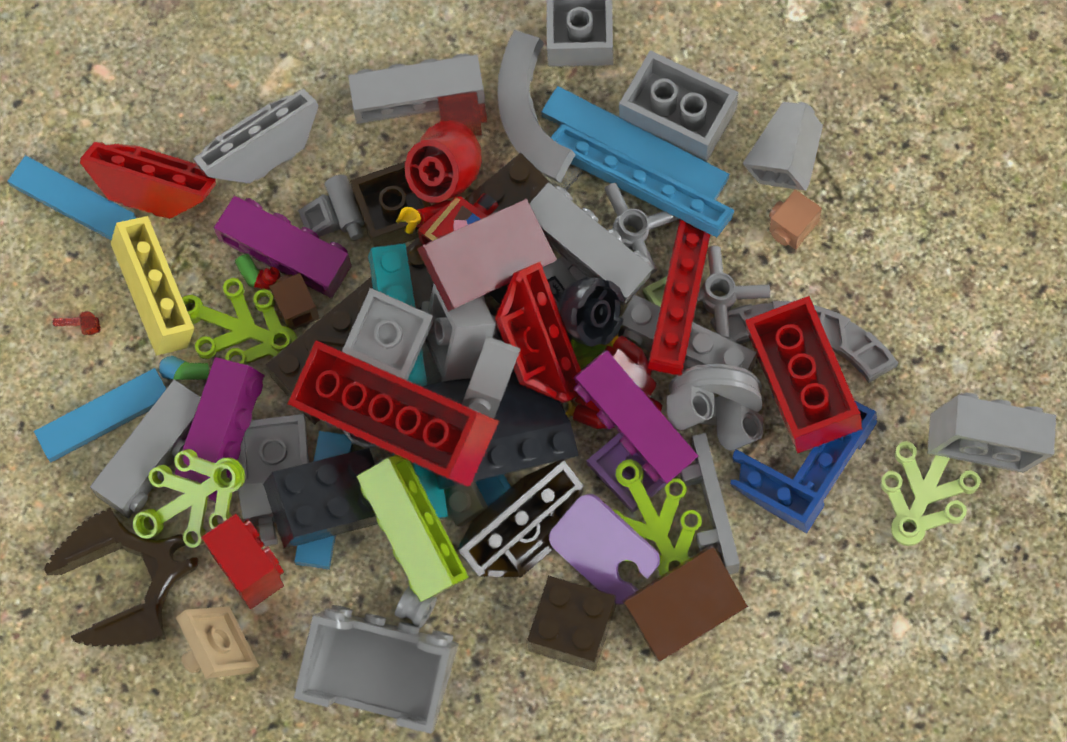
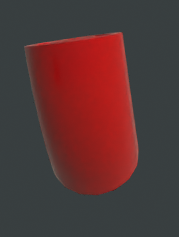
M450 120L438 122L431 126L423 134L420 142L414 144L407 154L405 177L410 189L418 198L428 203H440L463 193L478 176L482 164L481 146L472 130L463 123Z

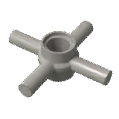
M611 183L604 189L617 215L612 230L616 231L624 239L626 247L630 250L633 249V251L641 252L649 259L651 263L649 266L653 268L652 275L657 271V268L644 242L649 230L677 221L678 218L665 211L646 216L641 210L628 209L617 184ZM624 226H632L637 232H629Z
M711 246L707 250L710 276L704 282L702 288L699 289L697 301H702L704 308L714 314L716 333L731 339L728 311L738 299L770 298L769 284L736 286L733 278L723 273L721 247ZM721 291L726 295L723 297L715 296L712 292Z

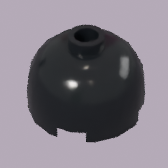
M585 277L571 283L564 290L558 305L561 320L568 337L579 344L590 347L598 344H609L617 336L624 318L619 317L621 310L620 301L625 302L620 287L612 281Z

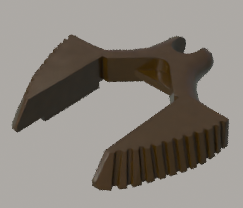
M111 507L107 508V511L102 510L100 514H94V517L90 516L87 518L88 521H83L82 525H79L76 528L77 530L73 531L72 535L66 538V542L63 541L60 544L61 547L54 551L56 554L50 556L51 562L46 563L44 569L46 575L65 574L124 548L125 551L143 558L152 582L144 598V604L141 605L140 603L97 622L92 627L72 635V640L78 644L84 642L86 646L92 644V647L99 645L101 647L108 645L110 647L115 645L134 646L146 642L150 643L154 640L159 641L160 638L165 640L162 607L175 582L197 568L198 558L193 557L181 562L173 560L174 552L186 545L183 541V534L159 540L141 538L137 534L129 532L123 526Z

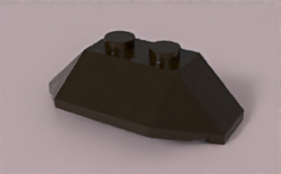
M563 459L522 477L472 520L457 551L479 577H522L554 549L549 541L550 532L576 500L580 498V495L583 493V484Z

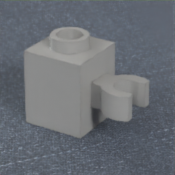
M265 481L242 485L238 489L243 520L249 519L254 527L259 526L261 541L265 544L264 547L278 544L274 525L275 520L263 485Z

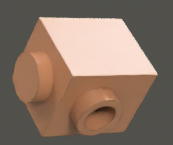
M795 189L784 203L778 201L769 214L771 218L769 231L772 237L781 245H789L796 250L819 223L822 207Z

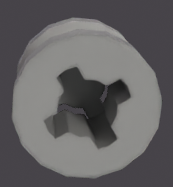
M409 586L396 607L395 615L399 618L407 617L412 620L414 626L421 628L430 617L437 599L432 597L420 602L418 596L413 593Z

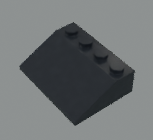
M513 367L494 417L499 423L472 482L552 464L560 459L567 460L579 456L571 422L561 402L521 385ZM471 378L448 380L421 387L462 405ZM435 473L439 490L463 485Z

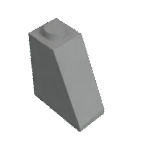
M782 102L742 164L759 184L804 191L808 188L823 124L814 115V109L804 102Z

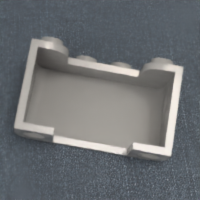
M332 605L331 609L325 608L324 611L313 615L294 699L325 707L338 703L396 718V725L429 734L435 730L459 645L457 642L452 641V634L441 631H433L432 634L419 632L420 627L405 622H399L398 626L386 624L385 617L374 614H365V618L351 615L352 609L338 605Z

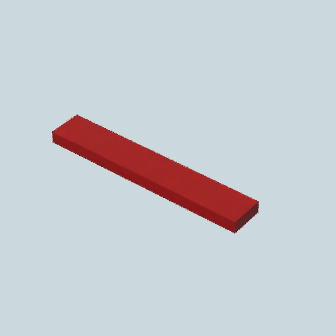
M679 219L647 369L682 376L710 240V234Z

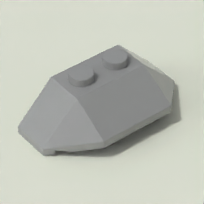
M304 88L296 91L294 95L285 96L269 103L214 138L203 149L202 153L197 154L193 160L207 177L250 184L255 180L265 177L270 170L279 164L291 160L298 152L305 148L319 105Z

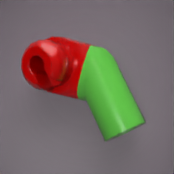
M243 254L235 260V264L250 287L271 290L269 286L275 284L281 277L279 270L275 267H271L270 270L269 268L264 270L257 269L249 254Z

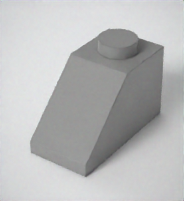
M487 336L462 405L494 419L520 348Z

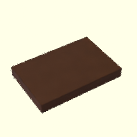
M713 546L707 547L622 600L651 652L659 662L748 607Z

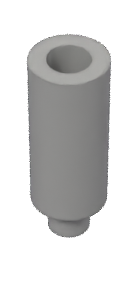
M341 174L329 178L325 182V187L341 230L348 232L351 240L362 238L361 227L364 225V220L347 176Z

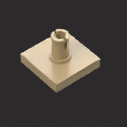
M230 606L184 610L176 617L191 648L189 652H186L181 657L182 664L187 671L197 673L201 669L205 678L209 679L250 674L259 667Z

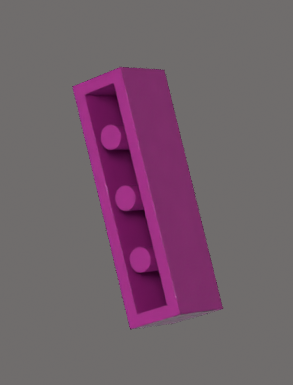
M234 195L214 226L218 240L244 254H249L253 259L269 267L277 268L284 275L292 274L294 276L301 273L306 286L332 299L352 267L347 249L336 242L331 241L329 244L319 239V235L307 227L299 229L291 225L290 220L280 213L274 212L272 215L262 210V206L250 198L242 200Z
M608 350L599 354L572 378L577 383L573 387L575 392L585 403L591 400L600 411L596 414L597 417L609 430L612 427L617 429L623 436L619 440L620 444L631 456L637 453L645 462L642 469L654 482L660 479L662 483H669L698 457L696 452Z
M215 357L183 450L191 449L196 452L198 458L213 463L228 457L238 460L241 452L240 446L245 432L251 424L252 411L257 397L262 392L265 375L249 365ZM184 455L183 461L189 466L190 460ZM177 467L174 473L199 483L210 478L193 470L183 472L178 470ZM227 469L226 475L230 478L231 472ZM217 491L209 495L208 501L216 503Z

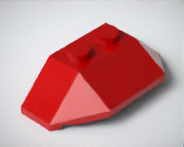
M94 142L80 158V164L108 200L120 203L126 207L152 213L157 217L171 219L202 203L216 185V179L207 177L197 164L136 145H105L103 142Z
M539 261L514 272L495 320L504 343L520 348L514 365L519 383L564 403L579 396L573 389L577 383L572 378L581 369L566 329L563 326L543 267Z

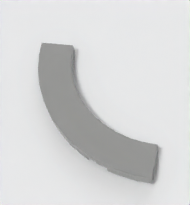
M514 30L503 55L498 78V106L501 121L509 140L518 153L521 152L544 176L561 183L576 154L571 149L552 140L544 132L538 123L533 100L530 97V82L533 80L535 65L544 42L539 37Z
M773 301L772 303L753 306L749 304L729 310L730 340L738 344L749 342L750 339L745 320L789 304L791 301ZM814 305L833 351L848 360L864 376L868 383L898 366V361L872 333L866 332L851 322V319ZM714 317V318H712V319L710 320V323H711L712 327L714 328V330L716 331L715 317Z

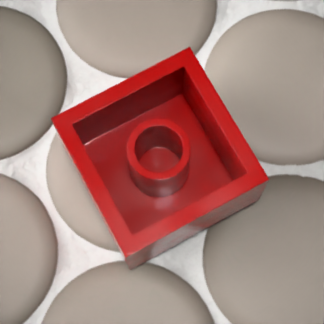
M235 513L201 537L212 557L250 610L284 587L280 578L284 571L279 565L278 559L268 546L262 550L265 544L261 541L258 531L249 519L242 522L237 513Z

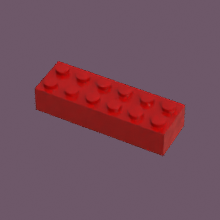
M317 340L312 347L287 403L468 487L471 486L499 421Z

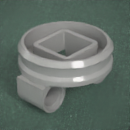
M706 364L685 369L682 372V376L676 375L669 384L671 394L667 396L668 419L678 430H685L697 424L717 425V437L721 445L729 451L736 450L761 439L763 435V416L758 414L762 408V396L760 394L762 384L750 371L732 365ZM714 393H716V394H718V395H721V396H718V397L715 398V397H714Z

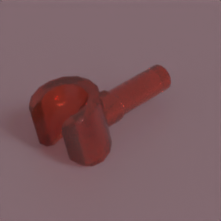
M84 311L79 314V317L53 318L54 327L80 326L81 332L84 335H94L101 331L99 319L90 311Z

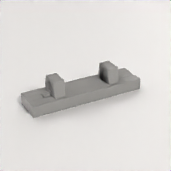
M706 433L692 436L693 443L691 447L698 455L695 459L696 464L683 469L680 472V477L686 486L702 485L713 529L697 533L696 539L699 551H703L709 546H713L715 549L718 548L720 559L728 573H738L740 562Z

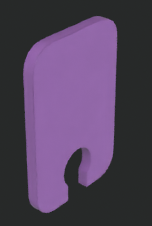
M585 494L578 498L549 535V541L554 550L599 591L615 595L616 604H624L622 602L623 599L638 591L633 584L625 582L619 576L618 566L622 561L630 560L636 563L640 573L647 579L660 564L658 552L594 494Z

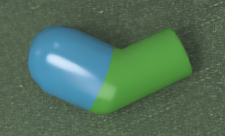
M168 356L162 359L159 364V372L165 379L207 380L209 376L208 363H189L175 356Z

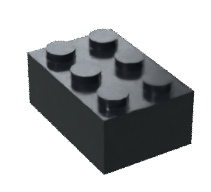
M370 448L274 471L270 474L263 485L284 549L378 524L377 516L370 502L363 496L361 484L356 477L375 466Z

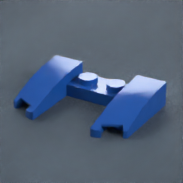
M855 401L860 412L862 429L814 447L793 479L736 449L733 453V462L741 464L739 481L731 480V487L765 510L807 534L825 506L824 499L857 448L859 450L862 448L878 423L876 411Z

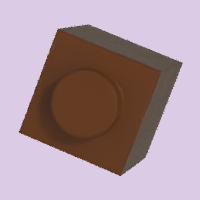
M301 273L294 276L292 274L282 276L275 284L269 286L284 322L290 329L295 330L320 319Z

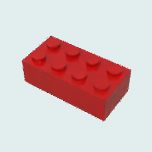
M810 296L745 320L749 339L754 351L757 352L756 356L797 454L862 429L859 409Z

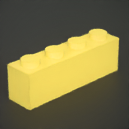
M145 216L116 223L111 246L156 356L188 348L194 326L149 217Z

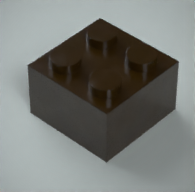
M405 161L350 180L353 194L373 248L404 244L419 237V227H416L412 234H408L405 232L408 223L396 222L404 207H412L418 210L431 206L430 203L418 198L410 189L405 177Z
M548 575L527 639L528 651L596 671L615 612L616 596Z

